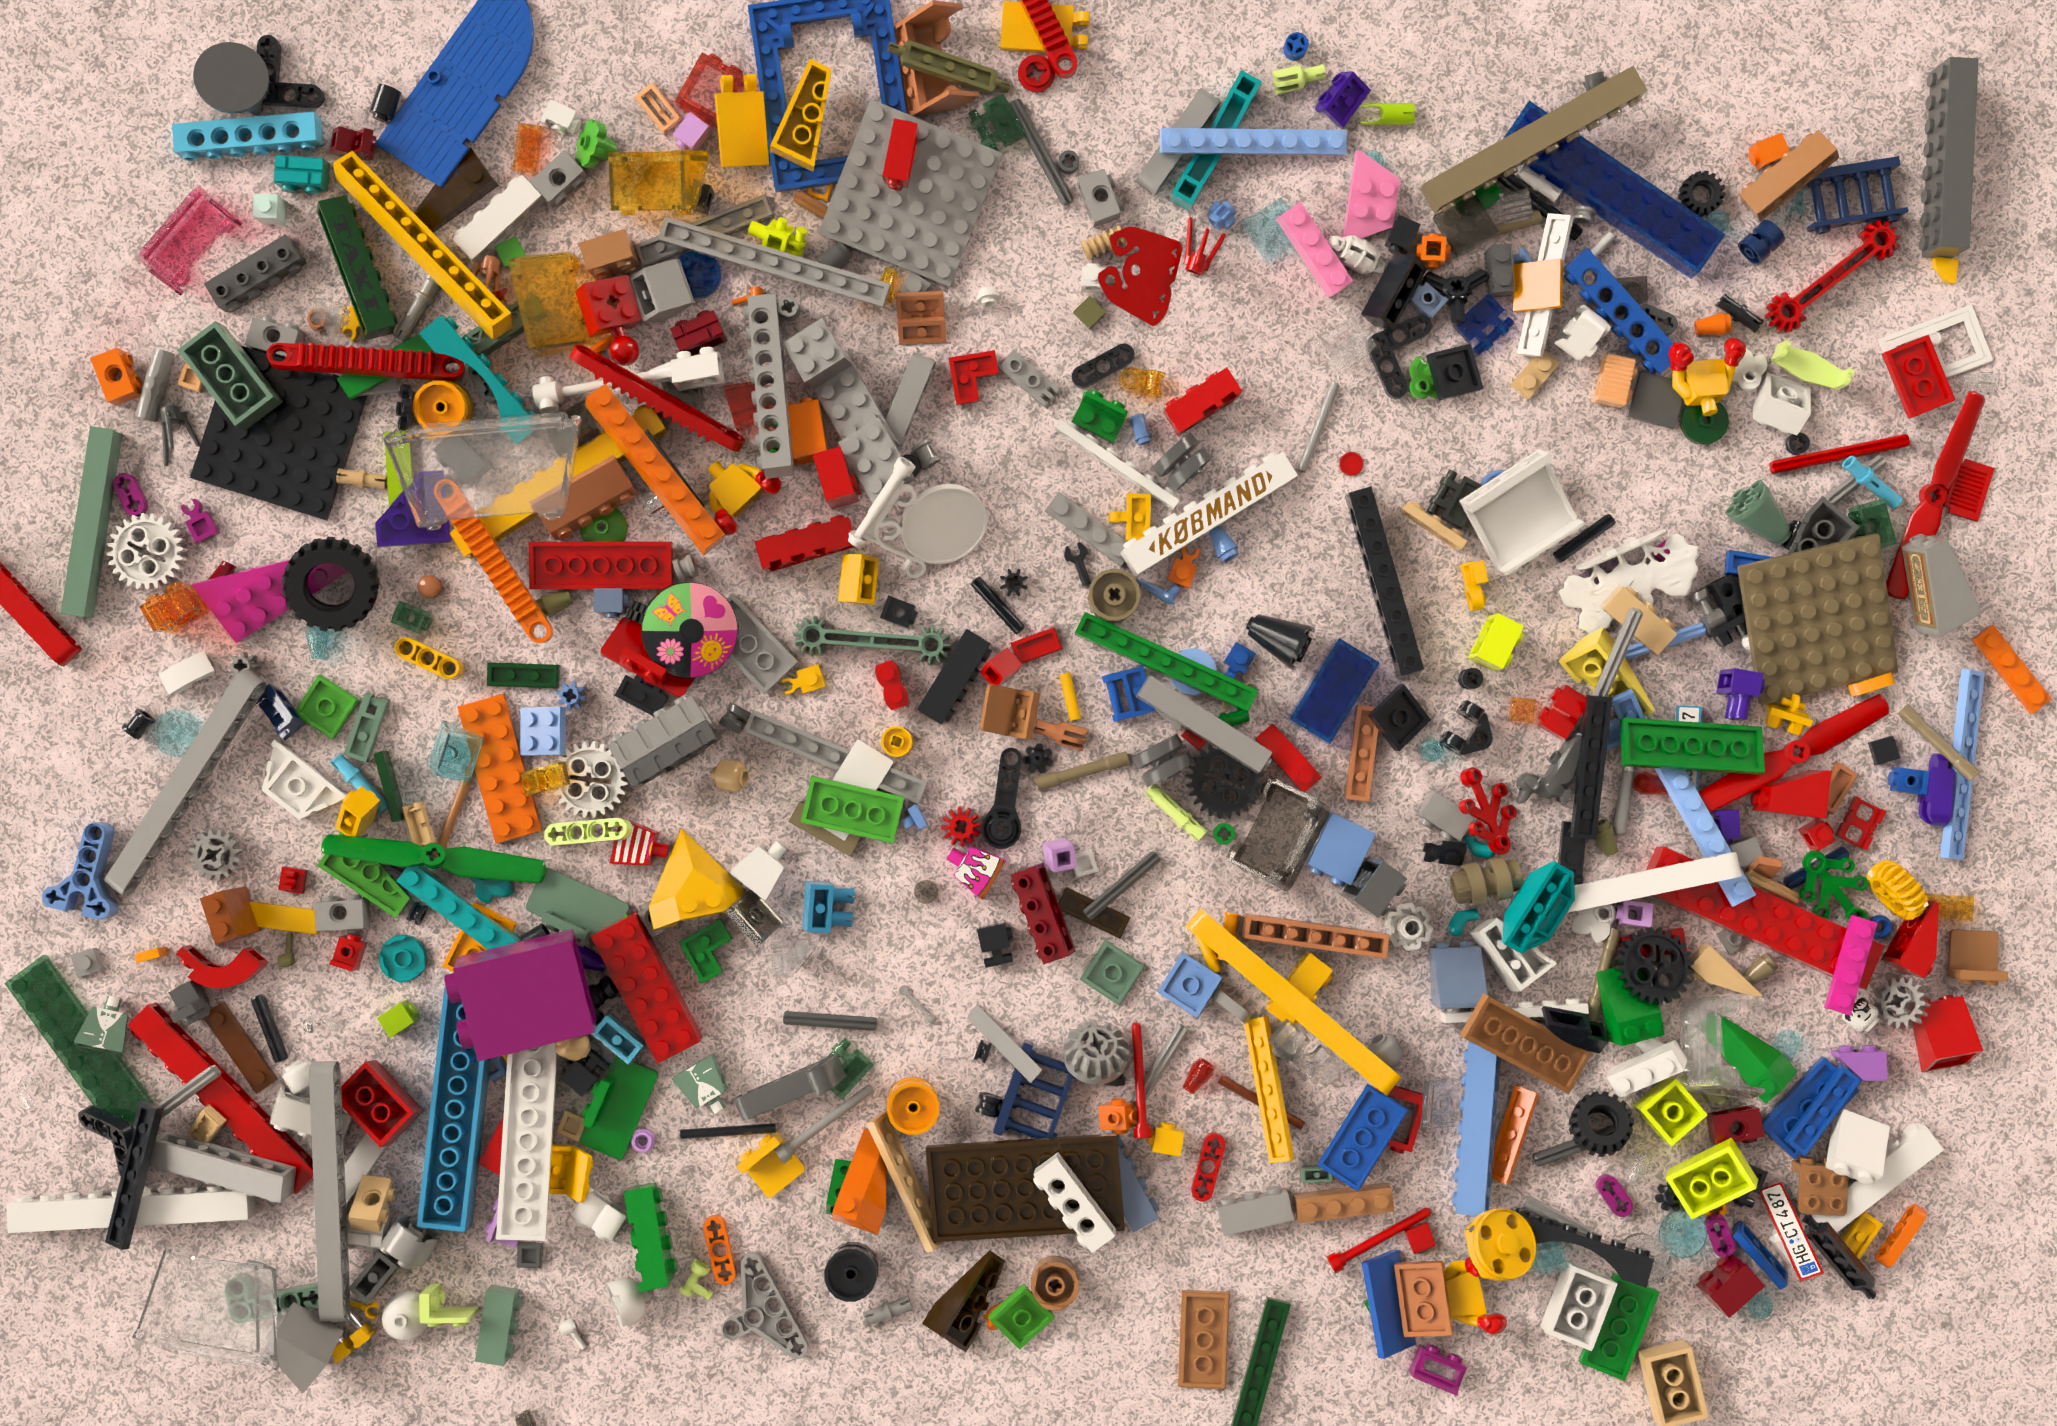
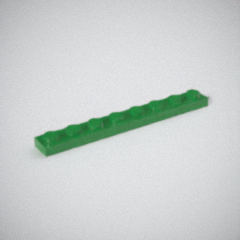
M1084 612L1075 631V635L1246 713L1249 712L1258 692L1255 688L1087 612Z

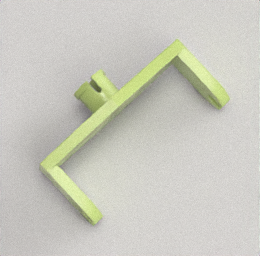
M1788 340L1777 345L1771 358L1773 363L1801 381L1834 390L1846 387L1852 380L1851 376L1855 374L1854 369L1848 368L1842 371L1816 353L1790 347L1791 342Z

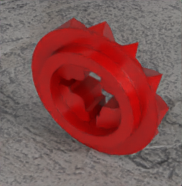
M1030 55L1020 63L1018 80L1024 89L1032 93H1043L1044 90L1051 87L1055 79V71L1047 57L1043 55ZM1033 66H1035L1038 72H1043L1040 75V82L1035 77H1030L1033 74Z

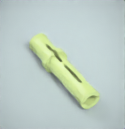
M1157 784L1152 785L1145 793L1178 823L1177 826L1187 831L1197 842L1207 832L1192 817L1193 815L1190 812L1187 813Z

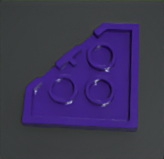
M444 471L419 472L385 513L375 522L377 548L451 542L449 517L435 496L436 484L445 479ZM446 486L442 489V496L447 499Z

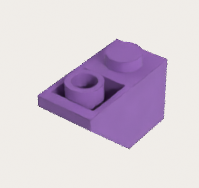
M1841 1045L1839 1050H1831V1055L1841 1065L1862 1079V1081L1888 1080L1887 1052L1878 1049L1877 1045H1862V1049H1854V1046Z

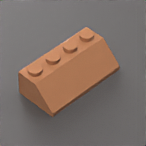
M612 455L534 499L530 504L548 532L558 541L570 537L574 531L581 527L584 528L591 525L593 520L601 515L606 516L612 513L616 507L630 503L640 493L628 471Z

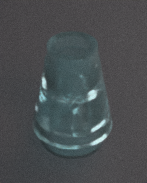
M307 626L305 635L312 659L326 658L325 653L330 630L325 632L320 631V627L313 626L311 628Z

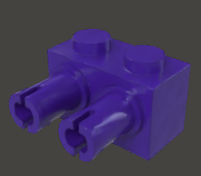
M1737 668L1720 670L1716 693L1726 695L1728 698L1725 719H1748L1750 700L1753 697H1760V693L1764 690V673Z

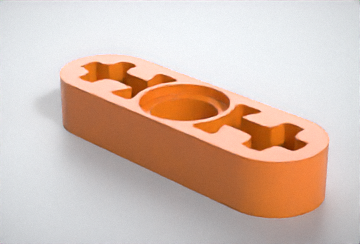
M1917 1204L1910 1205L1894 1227L1896 1229L1894 1233L1889 1234L1876 1253L1875 1260L1886 1268L1893 1266L1924 1223L1927 1212Z
M711 1215L705 1221L703 1230L713 1274L719 1284L728 1285L733 1282L737 1274L729 1234L724 1218L720 1215ZM712 1221L721 1225L717 1230L718 1237L723 1235L724 1238H717L711 1241V1238L715 1237L714 1229H709L708 1227L712 1224ZM718 1243L724 1244L727 1248L726 1254L723 1256L716 1255L714 1245ZM729 1258V1261L725 1262V1267L727 1271L732 1273L729 1274L728 1279H725V1276H720L719 1273L723 1270L722 1261Z

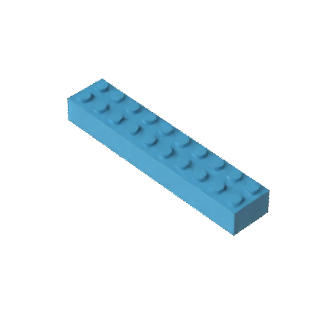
M444 987L417 1227L465 1232L472 1226L479 1169V1164L477 1163L480 1160L491 1059L478 1062L474 1047L462 1048L457 1031V1021L466 1019L462 1001L450 1003L446 987Z

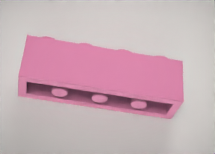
M1301 201L1276 218V221L1328 297L1335 295L1353 282V279Z

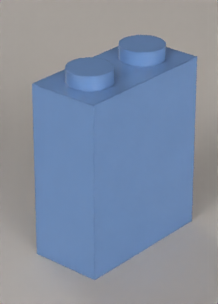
M1329 813L1305 864L1311 866L1309 871L1321 877L1323 873L1332 876L1330 881L1342 887L1345 883L1352 885L1376 834L1334 813Z

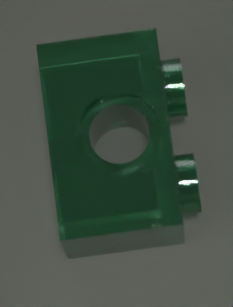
M1884 498L1848 508V517L1859 526L1855 531L1856 536L1854 538L1879 534L1881 548L1897 544ZM1868 521L1873 524L1872 532L1867 529Z

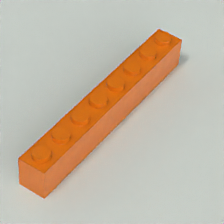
M606 383L586 396L585 407L703 556L722 543L725 536L723 531Z

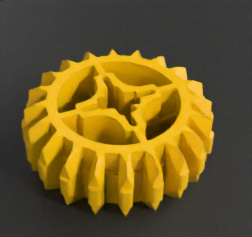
M1886 859L1876 863L1868 871L1867 879L1870 889L1875 893V897L1880 900V903L1886 906V909H1889L1893 915L1909 921L1919 917L1927 909L1928 898L1925 895V890L1920 887V883L1902 865H1897L1896 862Z

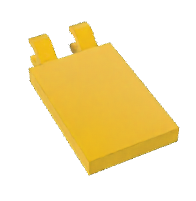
M1004 1L1000 50L1045 53L1021 3ZM1051 4L1052 10L1055 12L1056 18L1059 20L1071 48L1087 50L1088 35L1072 36L1073 25L1089 27L1090 12L1080 11L1074 13V6Z
M756 74L744 75L745 92L733 93V76H720L722 93L715 94L721 167L769 165L763 91L756 92Z

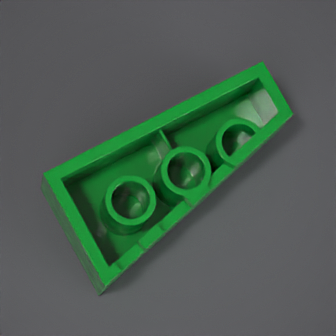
M656 1182L627 1188L624 1191L628 1223L629 1225H634V1229L631 1230L632 1247L638 1250L636 1261H634L635 1269L642 1276V1283H638L639 1292L667 1287L678 1271L676 1259L671 1257L670 1249L673 1248L671 1235L666 1233L665 1226L668 1225L666 1211H662L660 1202H663L662 1190L657 1188Z

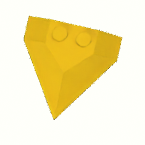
M681 828L649 905L653 930L676 926L680 921L724 913L725 916L748 911L743 887Z

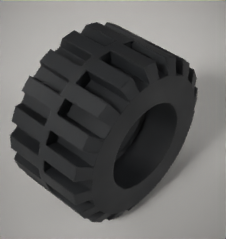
M1596 1091L1590 1096L1589 1094L1585 1095L1582 1100L1577 1102L1569 1119V1125H1571L1569 1132L1570 1135H1574L1572 1140L1575 1144L1579 1143L1581 1145L1579 1148L1582 1151L1585 1149L1589 1150L1588 1154L1592 1156L1595 1153L1599 1154V1157H1604L1606 1154L1609 1156L1614 1155L1616 1151L1619 1152L1624 1147L1633 1132L1634 1118L1630 1117L1632 1114L1631 1109L1625 1108L1627 1103L1624 1100L1619 1102L1617 1100L1619 1096L1615 1094L1612 1097L1608 1096L1609 1092L1605 1091L1602 1094ZM1592 1113L1607 1115L1613 1121L1614 1133L1608 1136L1596 1134L1588 1125V1116Z

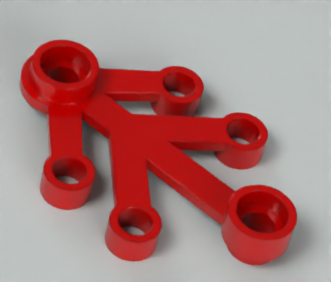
M1474 767L1464 769L1460 774V780L1465 787H1472L1481 808H1477L1472 799H1465L1459 803V809L1463 814H1469L1480 820L1469 824V833L1472 836H1478L1486 840L1489 849L1493 853L1498 855L1508 853L1511 842L1507 834L1510 820L1517 815L1516 808L1513 805L1503 806L1500 810L1502 818L1499 826L1496 821L1501 797L1506 796L1508 793L1507 786L1504 783L1492 786V797L1489 805L1480 783L1483 778L1481 771ZM1482 822L1488 825L1490 831L1485 830V826Z

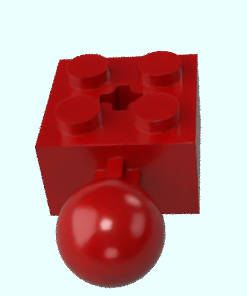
M628 275L583 283L575 293L589 336L593 337L611 333L613 338L609 346L611 359L620 366L632 365L638 359L640 349L636 340L627 336L625 330L634 328L642 321V317Z

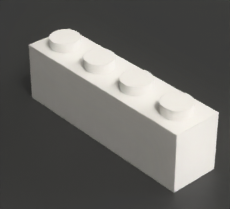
M523 175L513 178L508 183V188L501 194H496L491 199L490 205L484 210H479L467 226H462L456 232L453 240L475 263L476 261L481 262L483 255H489L495 249L494 246L502 243L546 201Z

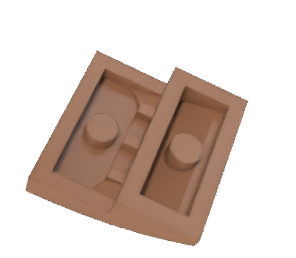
M943 291L896 293L899 345L946 342Z

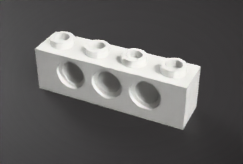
M1059 1152L1035 1169V1178L1033 1180L1036 1186L1041 1191L1043 1189L1049 1195L1048 1201L1055 1210L1059 1209L1064 1215L1062 1217L1064 1223L1069 1229L1073 1228L1079 1235L1077 1239L1084 1249L1088 1247L1091 1253H1093L1115 1237L1116 1228ZM1061 1180L1065 1187L1057 1189L1053 1186L1052 1182ZM1074 1199L1078 1201L1079 1206L1071 1208L1067 1205V1201ZM1090 1219L1094 1225L1089 1228L1084 1227L1081 1221Z

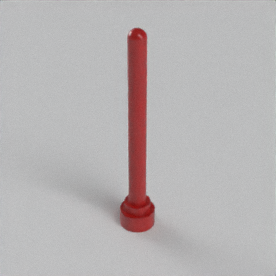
M1135 1022L1132 1024V1043L1138 1124H1135L1133 1136L1134 1139L1153 1138L1152 1128H1150V1123H1147L1141 1025Z
M1423 1208L1344 1253L1338 1252L1336 1254L1333 1252L1326 1256L1336 1274L1344 1270V1266L1347 1265L1346 1262L1429 1217L1431 1210Z

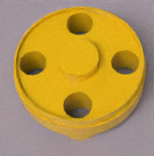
M1502 1208L1487 1210L1480 1213L1465 1229V1238L1470 1258L1482 1278L1494 1281L1514 1280L1524 1275L1531 1268L1536 1255V1241L1530 1225L1517 1212Z

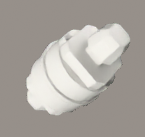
M1354 235L1343 238L1331 236L1328 240L1329 245L1336 252L1335 254L1341 263L1349 270H1354L1360 274L1384 273L1388 264L1379 257L1381 254L1380 250L1368 243L1367 240Z

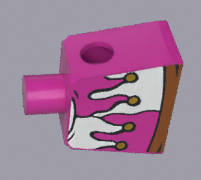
M970 846L966 854L953 847L946 859L958 866L953 876L982 900L1006 862L1004 858Z

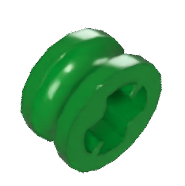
M1221 823L1214 828L1213 837L1216 842L1226 845L1233 841L1235 831L1231 825ZM1222 827H1225L1226 831H1230V837L1227 836L1228 839L1225 841L1217 835Z

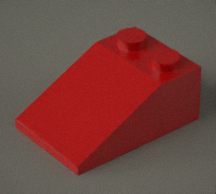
M1928 900L1927 909L1919 917L1909 921L1903 919L1881 958L1882 961L1904 974L1925 978L1934 968L1937 954L1939 903Z

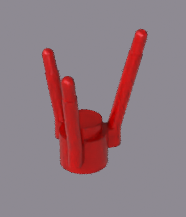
M1189 217L1186 254L1183 264L1186 265V271L1203 275L1204 271H1208L1210 263L1222 245L1226 234L1223 233L1207 260H1205L1206 255L1203 252L1210 232L1208 228L1205 229L1198 252H1193L1191 255L1193 218Z

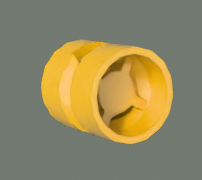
M890 727L882 735V748L890 756H905L913 748V736L904 727Z

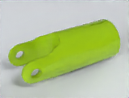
M1369 103L1360 106L1375 107L1381 113L1379 121L1360 122L1363 125H1413L1415 121V114H1412L1415 113L1414 103Z

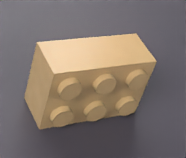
M1682 1339L1637 1350L1653 1420L1658 1426H1678L1709 1418L1693 1350L1688 1343Z

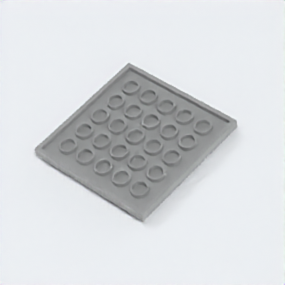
M870 99L818 234L951 288L1003 153ZM894 118L918 123L919 136L908 188L902 187V191L888 188L882 177Z

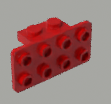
M626 617L621 618L601 648V655L678 698L686 694L696 679L669 674L667 669L654 663L644 649L641 639V624Z

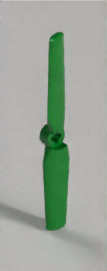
M334 834L326 835L321 845L322 853L327 855L399 867L424 865L430 869L441 867L442 870L458 877L540 884L546 874V863L544 860L465 846L444 849L437 843H430L423 847L408 841ZM433 851H437L440 857H436L434 861H431L428 855H432Z

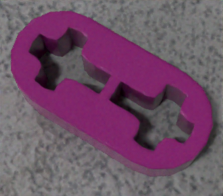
M127 473L118 474L113 481V486L124 511L129 515H136L138 517L141 516V513H146L148 502L138 480L133 475ZM124 479L131 482L128 484L130 493L127 489L121 488V485L124 484ZM131 497H133L134 501L140 502V505L137 506L138 511L131 509L134 505Z
M1600 1175L1596 1180V1189L1609 1209L1619 1217L1628 1216L1632 1212L1633 1203L1625 1190L1612 1175ZM1605 1180L1613 1182L1610 1185L1614 1191L1612 1194L1608 1190L1602 1189L1605 1186L1603 1183ZM1616 1197L1622 1202L1626 1201L1623 1211L1619 1208L1616 1209L1618 1207V1203L1615 1201Z
M1718 1213L1708 1215L1705 1218L1704 1225L1715 1254L1723 1258L1731 1256L1735 1252L1736 1247L1726 1219ZM1718 1223L1720 1231H1716L1713 1224ZM1724 1239L1726 1247H1721L1719 1240Z

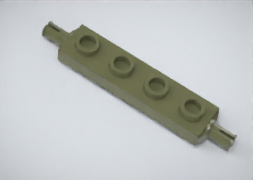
M907 40L904 46L892 43L891 41L888 45L887 52L900 55L901 65L987 95H990L995 88L1007 93L1010 89L1011 83L998 79V73L995 69Z

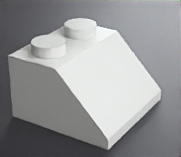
M1766 372L1753 405V419L1762 425H1770L1778 428L1783 433H1791L1797 436L1811 415V388Z

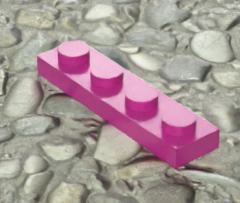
M1853 915L1850 916L1824 1008L1851 1016L1877 927L1876 922Z

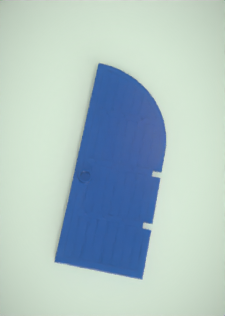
M478 0L375 144L442 188L470 150L464 145L466 141L469 140L475 143L501 106L496 101L498 96L503 99L508 97L529 63L534 42V26L527 1Z

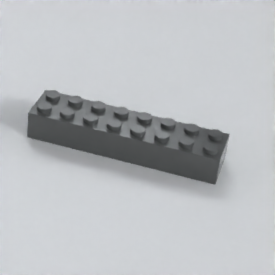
M1949 57L1933 69L1927 77V86L1930 87V94L1926 100V110H1929V115L1924 128L1928 136L1923 150L1924 157H1926V166L1922 173V178L1925 180V189L1921 195L1924 213H1922L1920 218L1923 236L1919 241L1922 258H1934L1936 256L1951 259L1970 248L1979 58Z

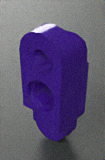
M1934 753L1929 760L1928 771H1930L1927 795H1918L1917 802H1919V817L1932 826L1945 827L1948 825L1952 814L1955 770L1948 769L1947 759L1942 754Z

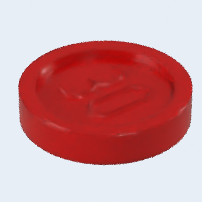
M1348 452L1341 457L1339 466L1344 474L1354 476L1362 470L1363 460L1359 454Z

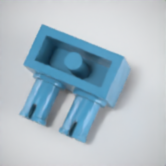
M805 881L802 928L806 932L831 933V926L852 927L853 921L846 919H853V912H832L833 902L853 904L855 889L834 888V885L829 881Z

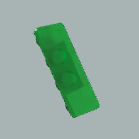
M618 1056L614 1057L606 1077L601 1082L597 1081L593 1087L591 1094L594 1095L592 1103H587L583 1111L582 1117L585 1119L582 1125L585 1127L579 1142L584 1146L621 1160L625 1156L631 1138L656 1083L658 1072L634 1061L627 1064Z

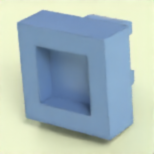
M917 804L908 808L910 816L901 821L905 829L916 824L920 830L928 825Z

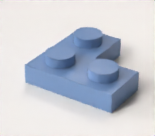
M1631 688L1613 696L1612 707L1617 718L1610 721L1607 750L1621 744L1620 720L1622 718L1646 719Z

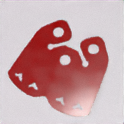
M1131 226L1111 234L1109 239L1114 254L1120 257L1132 251L1135 246L1139 248V252H1135L1125 259L1122 269L1125 284L1128 286L1127 289L1122 288L1123 283L1120 274L1114 266H1108L1099 272L1098 282L1107 299L1114 305L1155 326L1164 318L1168 311L1172 295L1170 285L1176 279L1182 254V245L1180 241L1148 230ZM1120 237L1125 238L1127 241V245L1124 248L1118 246L1117 242ZM1175 248H1177V250H1176V252H1175L1176 255H1177L1176 258H1175L1174 254L1172 253V251H1174ZM1133 265L1139 266L1140 273L1138 275L1132 274L1131 267ZM1174 266V269H1172V274L1170 275L1169 267L1171 268ZM1108 275H1112L1115 278V283L1111 286L1106 283ZM1163 294H1165V297L1163 298L1164 303H1162L1161 299L1159 298ZM1153 311H1159V313L1156 314V317L1154 319Z

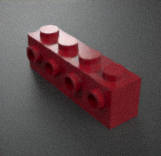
M1042 862L1011 874V886L1017 892L1020 900V910L1026 916L1028 932L1034 938L1036 954L1042 960L1043 965L1068 957L1076 952L1044 863Z

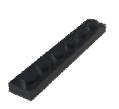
M1586 695L1570 837L1596 840L1613 697Z
M139 1101L105 1239V1243L120 1250L130 1248L163 1112V1107L148 1101Z

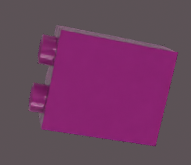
M574 929L459 956L453 968L454 973L444 976L446 992L450 1003L462 1001L466 1019L457 1021V1031L463 1049L474 1047L478 1062L595 1033L597 1018Z

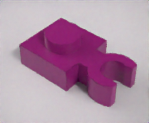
M194 498L192 501L195 507L192 511L184 504L181 505V509L184 514L190 516L191 519L185 523L194 541L200 544L218 535L220 531L210 512L205 511L202 513V503Z

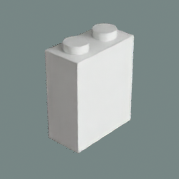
M1842 1109L1833 1120L1825 1168L1833 1170L1836 1174L1854 1178L1862 1184L1873 1186L1883 1176L1890 1126Z

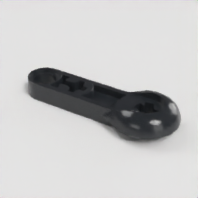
M1007 748L1001 754L994 805L984 818L981 826L985 841L997 849H1007L1013 846L1019 840L1021 834V822L1015 805L1022 757L1015 748ZM1006 753H1016L1018 756L1017 763L1014 765L1006 764L1004 761ZM1002 767L1017 769L1016 774L1011 773V780L1015 781V784L1010 785L1009 789H1006L1005 784L1001 783V779H1006L1007 771L1002 772ZM999 822H1004L1005 827L1008 828V833L1004 832V836H999L998 831L994 829L996 824L999 826Z

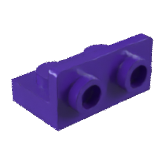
M1353 71L1340 72L1333 78L1332 85L1328 91L1319 97V103L1314 109L1317 112H1324L1339 128H1344L1368 96L1371 89Z

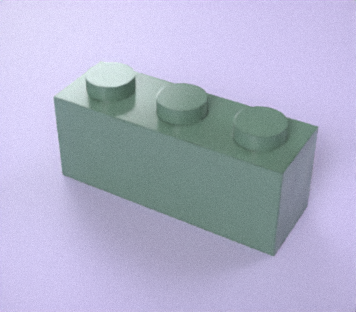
M491 1285L486 1290L475 1362L504 1366L509 1359H512L515 1350V1344H511L512 1336L516 1335L519 1321L515 1320L516 1311H520L522 1305V1297L519 1296L520 1289Z

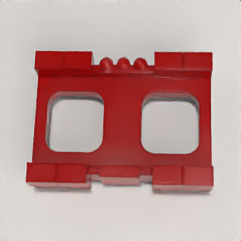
M1855 796L1848 807L1849 811L1843 819L1844 822L1840 823L1834 836L1862 850H1868L1873 840L1871 835L1874 834L1873 831L1876 830L1877 823L1881 824L1887 811L1879 809ZM1861 804L1873 810L1868 821L1856 815ZM1851 825L1862 830V835L1858 842H1854L1846 837V833Z

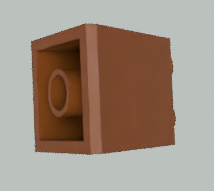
M247 886L222 890L200 898L216 947L262 931L261 927H258L250 905L252 901Z

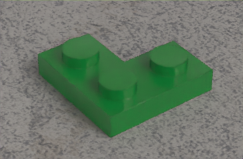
M722 918L679 941L701 984L723 972L712 950L731 941L733 938Z

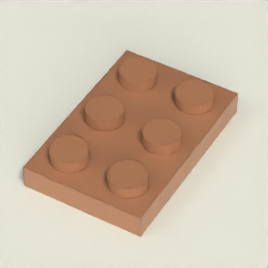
M1443 1260L1395 1263L1394 1268L1404 1337L1452 1336L1453 1327Z

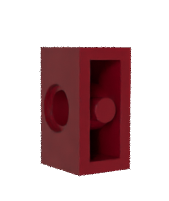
M1748 1105L1707 1113L1706 1120L1710 1141L1716 1145L1731 1137L1734 1142L1742 1141L1743 1143H1753L1757 1141V1138L1765 1137L1760 1109L1756 1106ZM1738 1122V1130L1732 1133V1124Z

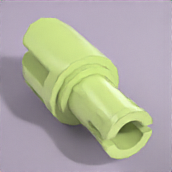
M1320 64L1305 69L1297 65L1272 71V75L1275 77L1273 79L1274 86H1276L1274 88L1275 95L1304 89L1306 83L1325 80L1326 74H1323L1326 73L1324 65Z

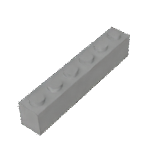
M169 1131L156 1138L150 1166L158 1168L163 1172H172L182 1175L184 1178L201 1180L205 1184H215L225 1187L227 1190L246 1193L251 1197H261L268 1199L272 1203H281L294 1192L296 1167Z

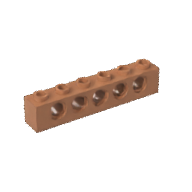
M1244 913L1241 937L1244 939L1384 959L1387 958L1390 937L1389 934L1383 932Z

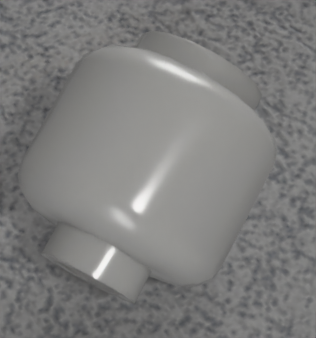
M1379 1033L1369 1041L1367 1049L1391 1069L1399 1065L1403 1051L1393 1035Z

